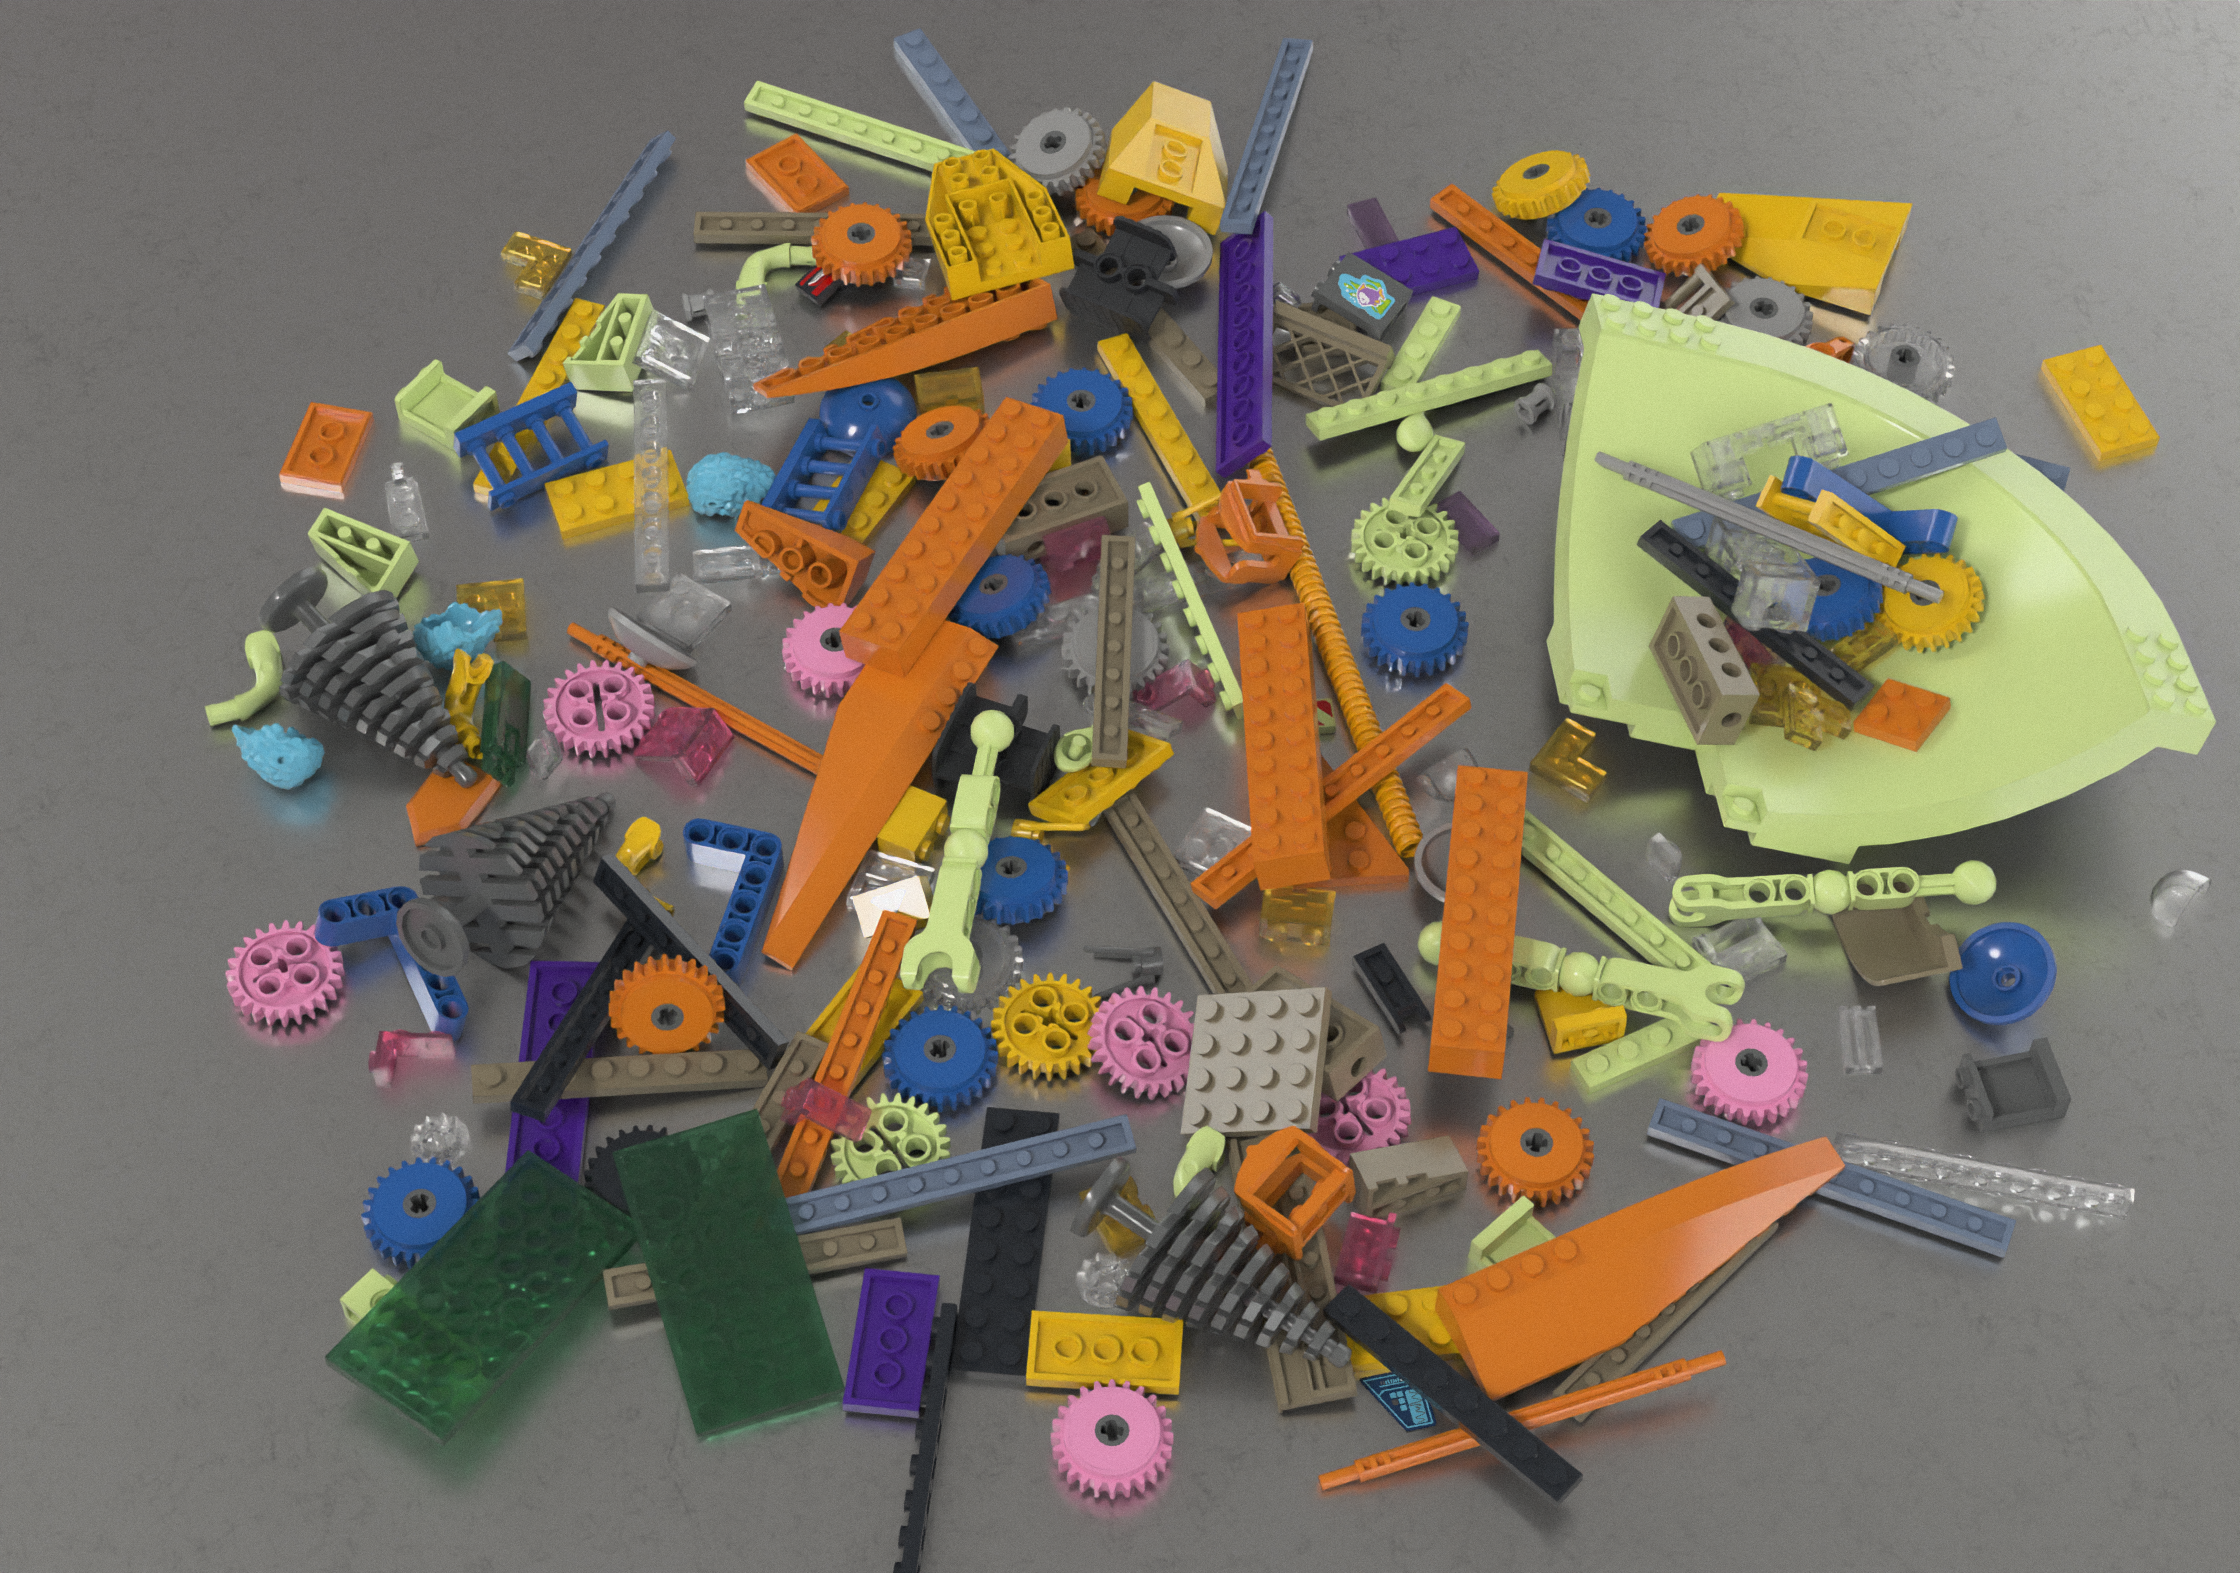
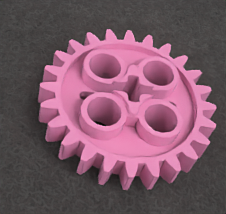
M606 659L602 667H597L595 661L591 660L590 668L587 669L579 663L577 664L578 672L574 674L566 669V680L555 678L556 688L547 689L548 698L543 700L545 708L543 715L549 734L553 733L555 743L563 742L565 751L575 746L577 756H580L584 750L589 751L590 758H594L597 751H602L603 756L607 758L609 749H614L618 754H622L621 745L625 744L633 748V737L643 740V729H651L650 719L655 718V701L651 685L645 684L643 674L635 676L634 667L623 671L622 662H618L614 668H611L609 661ZM595 686L600 688L605 722L604 731H599L593 692Z
M285 920L282 929L278 930L273 923H269V932L264 933L257 928L255 929L256 939L253 940L246 936L243 938L246 948H234L236 958L228 959L230 970L225 971L229 994L232 996L235 1007L240 1006L244 1016L252 1013L256 1023L265 1016L270 1027L276 1019H281L283 1027H287L289 1018H294L300 1025L302 1024V1015L307 1014L312 1019H315V1008L318 1007L326 1011L328 1007L325 999H337L335 989L343 988L341 977L345 976L341 951H338L337 946L329 947L319 943L314 935V924L305 931L302 921H299L295 928H290L288 921Z
M1139 986L1134 995L1127 987L1122 992L1121 997L1114 992L1108 1002L1103 1001L1098 1009L1099 1012H1096L1091 1020L1093 1024L1087 1034L1093 1038H1091L1087 1047L1097 1050L1091 1061L1103 1063L1098 1072L1099 1075L1109 1072L1112 1077L1108 1084L1111 1086L1118 1081L1121 1082V1093L1123 1094L1131 1087L1134 1088L1135 1098L1137 1099L1143 1091H1147L1149 1099L1153 1100L1158 1090L1164 1098H1167L1172 1089L1179 1093L1185 1085L1184 1083L1187 1084L1194 1023H1190L1189 1020L1194 1012L1182 1013L1180 1009L1183 1001L1180 1000L1174 1005L1170 1003V992L1165 994L1162 999L1158 997L1156 987L1153 988L1150 995H1146L1143 986ZM1143 1016L1151 1018L1155 1024L1147 1022ZM1116 1033L1124 1035L1128 1041L1120 1039ZM1165 1045L1172 1046L1176 1052L1168 1050ZM1137 1061L1145 1063L1149 1069L1142 1068L1138 1065Z
M1383 1068L1376 1074H1374L1372 1069L1339 1102L1321 1092L1317 1133L1306 1134L1315 1139L1330 1155L1347 1167H1349L1350 1153L1401 1144L1400 1137H1408L1407 1125L1411 1124L1410 1101L1406 1099L1405 1088L1398 1087L1396 1076L1387 1079L1386 1069ZM1352 1092H1358V1093H1359V1094L1353 1095V1096L1348 1095V1094H1350V1093H1352ZM1325 1113H1330V1114H1331L1330 1116H1327V1117H1321V1116H1320V1115L1325 1114ZM1376 1115H1382V1116H1383V1117H1381V1118H1379V1119H1373V1118H1371V1117L1376 1116ZM1346 1137H1355L1352 1140H1343Z

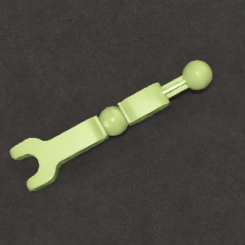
M998 710L983 711L974 718L971 724V739L978 747L972 775L962 774L959 780L950 824L952 834L944 844V858L939 870L927 926L922 933L910 939L904 948L900 976L905 989H922L930 973L945 967L952 969V978L958 988V993L972 994L976 989L981 965L969 939L981 886L982 871L980 868L984 866L988 858V844L992 835L1000 799V780L998 776L993 775L998 752L1009 747L1014 738V725L1004 712Z
M1976 860L1960 864L1951 874L1920 876L1908 867L1864 869L1856 874H1853V871H1848L1846 876L1839 871L1829 869L1819 872L1814 877H1812V874H1807L1806 877L1800 874L1731 878L1715 874L1688 875L1680 877L1675 882L1668 913L1672 922L1679 927H1704L1734 919L1796 915L1804 910H1807V913H1812L1813 909L1820 913L1832 915L1843 911L1845 908L1848 911L1853 910L1854 907L1859 910L1903 908L1909 906L1915 897L1955 895L1965 904L1978 905L1986 902L1993 896L1997 881L1993 870L1984 862ZM1895 882H1904L1910 887L1911 891L1900 893L1895 890L1893 884ZM1868 884L1874 889L1875 893L1869 896L1863 895L1858 891L1857 886ZM1688 886L1694 888V890L1681 892V890ZM1797 889L1802 893L1803 898L1791 900L1786 896L1785 891ZM1754 891H1760L1766 895L1767 900L1758 903L1753 901L1749 894ZM1678 909L1694 913L1691 916H1683L1679 913Z
M1442 921L1433 922L1425 926L1418 938V949L1425 961L1435 966H1438ZM1515 935L1511 984L1537 990L1553 989V992H1558L1561 986L1565 992L1575 997L1587 996L1593 993L1592 1000L1594 1001L1600 1000L1610 1006L1623 1005L1624 1009L1674 1020L1686 1034L1698 1039L1720 1042L1727 1039L1732 1031L1733 1020L1731 1013L1728 1009L1717 1004L1733 1005L1741 998L1745 982L1742 975L1735 970L1707 964L1695 967L1689 971H1680L1622 958L1607 959L1606 956H1602L1599 963L1594 956L1585 951L1573 952L1567 955V948L1562 947L1561 949L1552 943ZM1720 984L1729 985V986H1731V988H1730V987L1722 986V985H1720ZM1710 1022L1717 1023L1719 1026L1713 1025Z

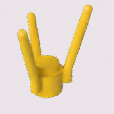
M1221 492L1182 511L1171 513L1172 518L1166 519L1176 543L1179 545V549L1197 544L1196 539H1189V537L1195 536L1194 529L1197 527V521H1192L1191 517L1187 516L1219 501ZM1221 539L1224 547L1239 546L1233 539Z
M1016 818L1012 825L1011 836L1031 840L1039 839L1040 844H1042L1044 831L1089 830L1091 825L1037 822ZM1066 864V870L1069 871L1070 866Z

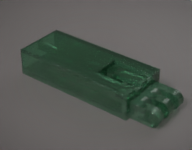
M501 661L493 665L490 676L485 681L480 752L483 753L482 771L491 775L496 781H500L506 788H509L515 782L516 768L526 764L531 681L505 661Z

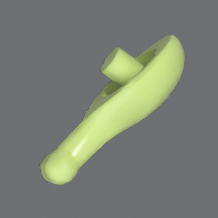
M1426 411L1410 415L1400 423L1396 431V439L1403 449L1411 452L1422 451L1434 437L1432 425L1425 416Z
M1093 725L1069 731L1059 739L1053 754L1054 762L1059 770L1067 773L1077 772L1091 764Z

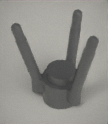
M1084 946L1083 948L1084 952L1094 953L1095 957L1131 958L1133 973H1140L1141 977L1093 996H1100L1101 1000L1111 997L1114 992L1116 994L1122 993L1127 987L1132 989L1143 984H1154V975L1163 974V955L1160 946L1148 948Z

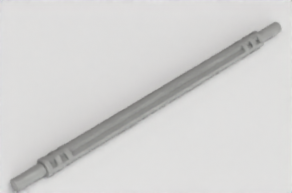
M1600 451L1595 457V461L1599 465L1623 475L1624 480L1903 594H1906L1908 591L1937 604L1942 600L1943 590L1913 579V575L1632 460L1628 463Z

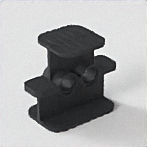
M1116 216L1113 220L1116 230L1102 254L1095 256L1077 248L1073 249V261L1079 268L1069 287L1060 288L1059 295L1065 307L1074 316L1088 320L1120 335L1127 333L1134 341L1147 344L1151 339L1148 331L1163 302L1176 306L1180 300V296L1174 287L1158 281L1167 262L1175 261L1177 254L1171 240L1161 231L1145 226L1140 222H1135L1130 218ZM1117 268L1115 273L1105 275L1109 269ZM1145 279L1143 284L1133 286L1135 281Z
M968 682L940 738H938L937 745L932 754L934 788L941 789L945 781L959 784L962 774L972 775L978 747L971 739V724L974 718L983 711L998 710L1004 712L1011 719L1014 725V738L1009 747L998 752L993 776L999 777L1000 785L1004 783L1029 791L1032 801L1046 790L1057 769L1053 754L1056 744L1060 739V726L1053 724L1048 733L1023 726L1028 713V696L1018 694L1011 707L977 696L976 684Z

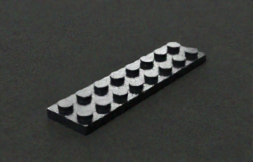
M987 1107L981 1150L1059 1131L1060 1113ZM1053 1174L975 1193L950 1369L951 1377L1026 1383L1032 1310L1036 1311Z

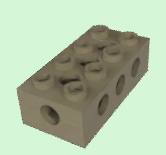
M1101 455L1047 473L995 548L999 555L1012 554V556L1016 557L1024 555L1027 561L1031 558L1036 559L1129 527L1128 500L1103 456Z
M1673 596L1649 644V648L1696 744L1734 745L1754 705L1758 701L1760 695L1758 688L1753 683L1745 663L1741 659L1711 598Z
M1276 964L1246 992L1315 987ZM1332 998L1321 1092L1338 1102L1387 1056L1380 1027Z

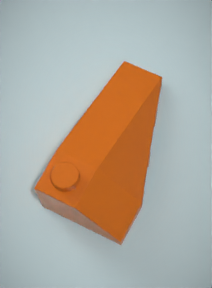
M749 500L744 501L735 531L762 558H768L781 571L779 575L786 582L790 580L803 593L802 597L814 607L820 606L825 608L828 607L829 603H832L834 606H841L842 603H846L848 607L866 580L876 552L848 536Z

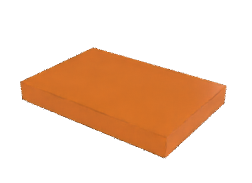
M797 133L745 160L746 168L788 212L816 213L849 195V187Z
M311 402L279 473L280 482L343 493L373 424V412Z

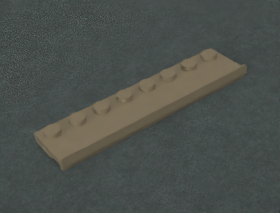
M1259 1135L1258 1138L1238 1142L1236 1138L1230 1139L1229 1143L1226 1144L1234 1186L1238 1171L1247 1157L1246 1148L1249 1145L1259 1144L1270 1135ZM1295 1147L1286 1158L1301 1152ZM1302 1173L1271 1208L1288 1219L1291 1211L1297 1205H1303L1311 1196L1314 1188L1313 1180ZM1237 1198L1238 1206L1244 1212L1245 1210L1240 1203V1199ZM1245 1222L1242 1223L1243 1230L1246 1228ZM1323 1226L1319 1228L1302 1248L1303 1257L1300 1261L1292 1259L1286 1253L1281 1255L1277 1253L1273 1257L1274 1260L1258 1287L1261 1290L1260 1287L1267 1277L1282 1262L1290 1272L1288 1273V1280L1276 1302L1280 1304L1286 1292L1296 1282L1305 1293L1294 1314L1299 1317L1308 1303L1313 1301L1320 1309L1312 1325L1317 1331L1328 1320L1323 1316V1309L1337 1296ZM1257 1249L1254 1250L1252 1256L1249 1258V1261L1257 1253ZM1266 1317L1262 1319V1329H1264V1325L1268 1321ZM1329 1321L1335 1329L1330 1338L1348 1347L1345 1333ZM1284 1329L1269 1348H1266L1279 1413H1283V1410L1358 1396L1351 1359L1342 1368H1337L1328 1362L1329 1359L1321 1354L1315 1361L1302 1358L1304 1352L1309 1347L1304 1341L1301 1342L1292 1355L1279 1352L1282 1342L1287 1338L1286 1335L1288 1334Z

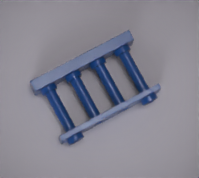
M572 382L454 433L453 448L458 457L474 456L493 488L488 494V508L490 511L497 508L506 509L514 505L518 499L544 488V483L569 477L587 468L589 470L595 469L607 460L608 442L603 440L593 445L573 412V409L576 407L577 390ZM555 416L561 417L581 451L564 458L545 427V420ZM527 428L528 430H533L552 464L536 471L515 438L516 433ZM496 442L503 443L523 477L505 484L486 452V447Z
M809 418L761 505L812 524H820L823 528L841 534L842 530L846 528L848 519L881 458L885 456L887 446L878 425L871 424L863 440L828 436L820 419ZM827 450L856 453L850 464L820 461ZM814 473L843 476L838 487L808 485ZM801 497L830 500L824 512L794 508Z

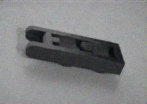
M1385 943L1353 956V966L1397 1034L1406 1031L1402 1019L1414 1013L1418 1015L1423 1023L1431 1020L1430 1012Z

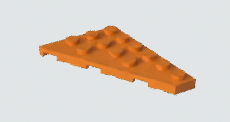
M1321 754L1322 775L1324 779L1334 770ZM1354 800L1326 822L1331 880L1274 888L1272 890L1409 882V869L1357 800Z

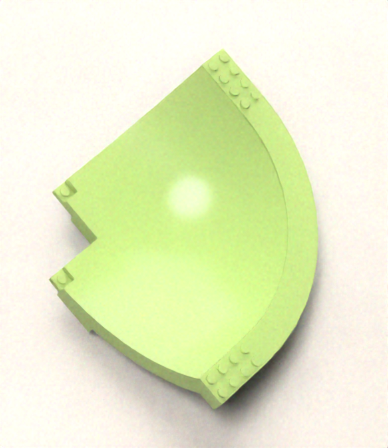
M1592 293L1578 326L1584 352L1575 389L1566 442L1555 545L1554 624L1546 640L1559 701L1562 704L1569 705L1571 713L1627 724L1631 738L1695 750L1706 794L1716 796L1723 826L1747 831L1751 845L1850 864L1858 846L1895 844L1948 835L2008 819L2066 797L2119 771L2156 747L2198 755L2216 720L2181 638L2162 601L2140 569L2107 531L2077 502L2041 472L2009 449L2004 453L1869 495L1891 511L1940 509L1951 512L1958 517L1950 550L1940 554L1944 559L1950 554L1953 555L1956 563L1961 559L1965 560L1967 568L1972 566L1976 576L1980 578L1985 599L1982 600L1984 611L1978 612L1979 622H1971L1970 625L1973 630L1971 633H1962V640L1960 642L1956 640L1949 642V648H1945L1943 645L1937 646L1935 652H1932L1930 648H1924L1919 653L1916 646H1912L1907 651L1904 649L1902 642L1895 646L1891 637L1886 638L1875 618L1876 614L1873 613L1874 621L1866 622L1864 624L1865 629H1858L1850 637L1847 635L1836 641L1832 639L1825 642L1815 639L1875 686L1871 694L1850 712L1716 608L1760 695L1734 745H1697L1656 663L1649 644L1673 596H1702L1639 548L1637 543L1640 536L1659 520H1662L1672 528V520L1700 512V510L1624 480L1623 475L1599 465L1595 461L1597 453L1600 451L1628 463L1632 460L1717 496L1734 501L1762 492L1770 475L1777 477L1783 482L1789 458L1794 455L1811 458L1831 470L1951 432L1970 424L1903 387L1819 351L1768 334L1714 321L1704 315L1696 317L1683 314L1673 308L1665 310L1652 307L1641 301L1634 303L1620 300L1618 297L1610 294L1603 296ZM1754 532L1699 549L1771 606H1773L1772 592L1776 591V582H1783L1782 574L1790 573L1792 570L1791 566L1799 565L1804 559L1814 558L1811 555ZM1936 553L1926 554V555H1927L1928 557H1934V555H1935ZM1922 554L1902 555L1898 563L1905 565L1909 562L1910 557L1916 560L1920 559ZM1888 678L1950 698V710L1917 752L1854 732V720Z

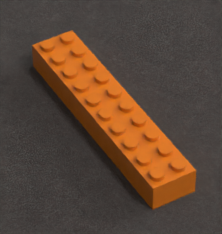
M1005 397L839 630L846 658L905 678L1067 445L1068 438L1064 415Z
M1303 602L1237 613L1252 854L1260 891L1331 880L1312 639L1305 604Z
M1458 765L1428 1072L1502 1079L1528 772Z

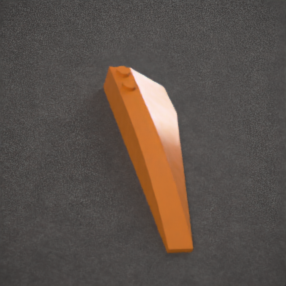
M1037 278L953 301L948 287L945 286L943 287L945 294L936 297V294H930L922 298L923 305L906 306L898 310L897 318L884 317L845 337L846 344L838 347L837 344L833 343L823 348V356H807L799 361L797 369L784 368L754 383V390L766 398H775L844 388L916 371L1000 341L1015 340L1020 336V333L1028 330L1043 329L1047 326V323L1058 319L1051 285Z

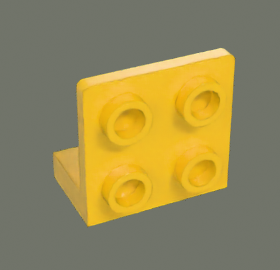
M1561 986L1558 992H1553V989L1536 990L1534 995L1554 1054L1606 1044L1624 1037L1627 1022L1624 1006L1613 1007L1604 1004L1600 1000L1594 1001L1592 1000L1593 993L1587 996L1575 997L1565 992Z

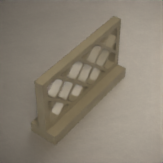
M1278 300L1273 307V334L1278 327L1288 331L1292 340L1277 346L1273 345V356L1278 367L1272 369V385L1326 407L1344 404L1341 396L1358 389L1362 398L1374 395L1386 369H1390L1395 360L1392 346ZM1308 341L1318 344L1320 352L1302 358L1298 345ZM1295 347L1299 360L1281 366L1276 353ZM1338 352L1345 354L1349 363L1331 370L1327 356ZM1323 358L1328 371L1309 377L1305 365ZM1365 364L1377 367L1373 377L1362 381L1359 380L1355 368ZM1302 366L1306 379L1294 384L1288 382L1284 372ZM1352 370L1357 383L1338 389L1334 376ZM1281 374L1282 379L1276 377V375ZM1331 378L1335 391L1325 395L1315 392L1312 384ZM1368 386L1364 393L1363 387Z

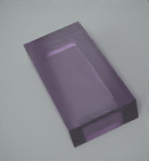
M1376 197L1347 205L1346 214L1365 250L1399 241Z
M1461 491L1436 503L1438 504L1437 513L1447 511V520L1455 521L1454 530L1459 532L1458 541L1472 556L1499 541L1500 532Z

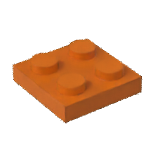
M1888 678L1854 720V732L1917 752L1950 710V698Z

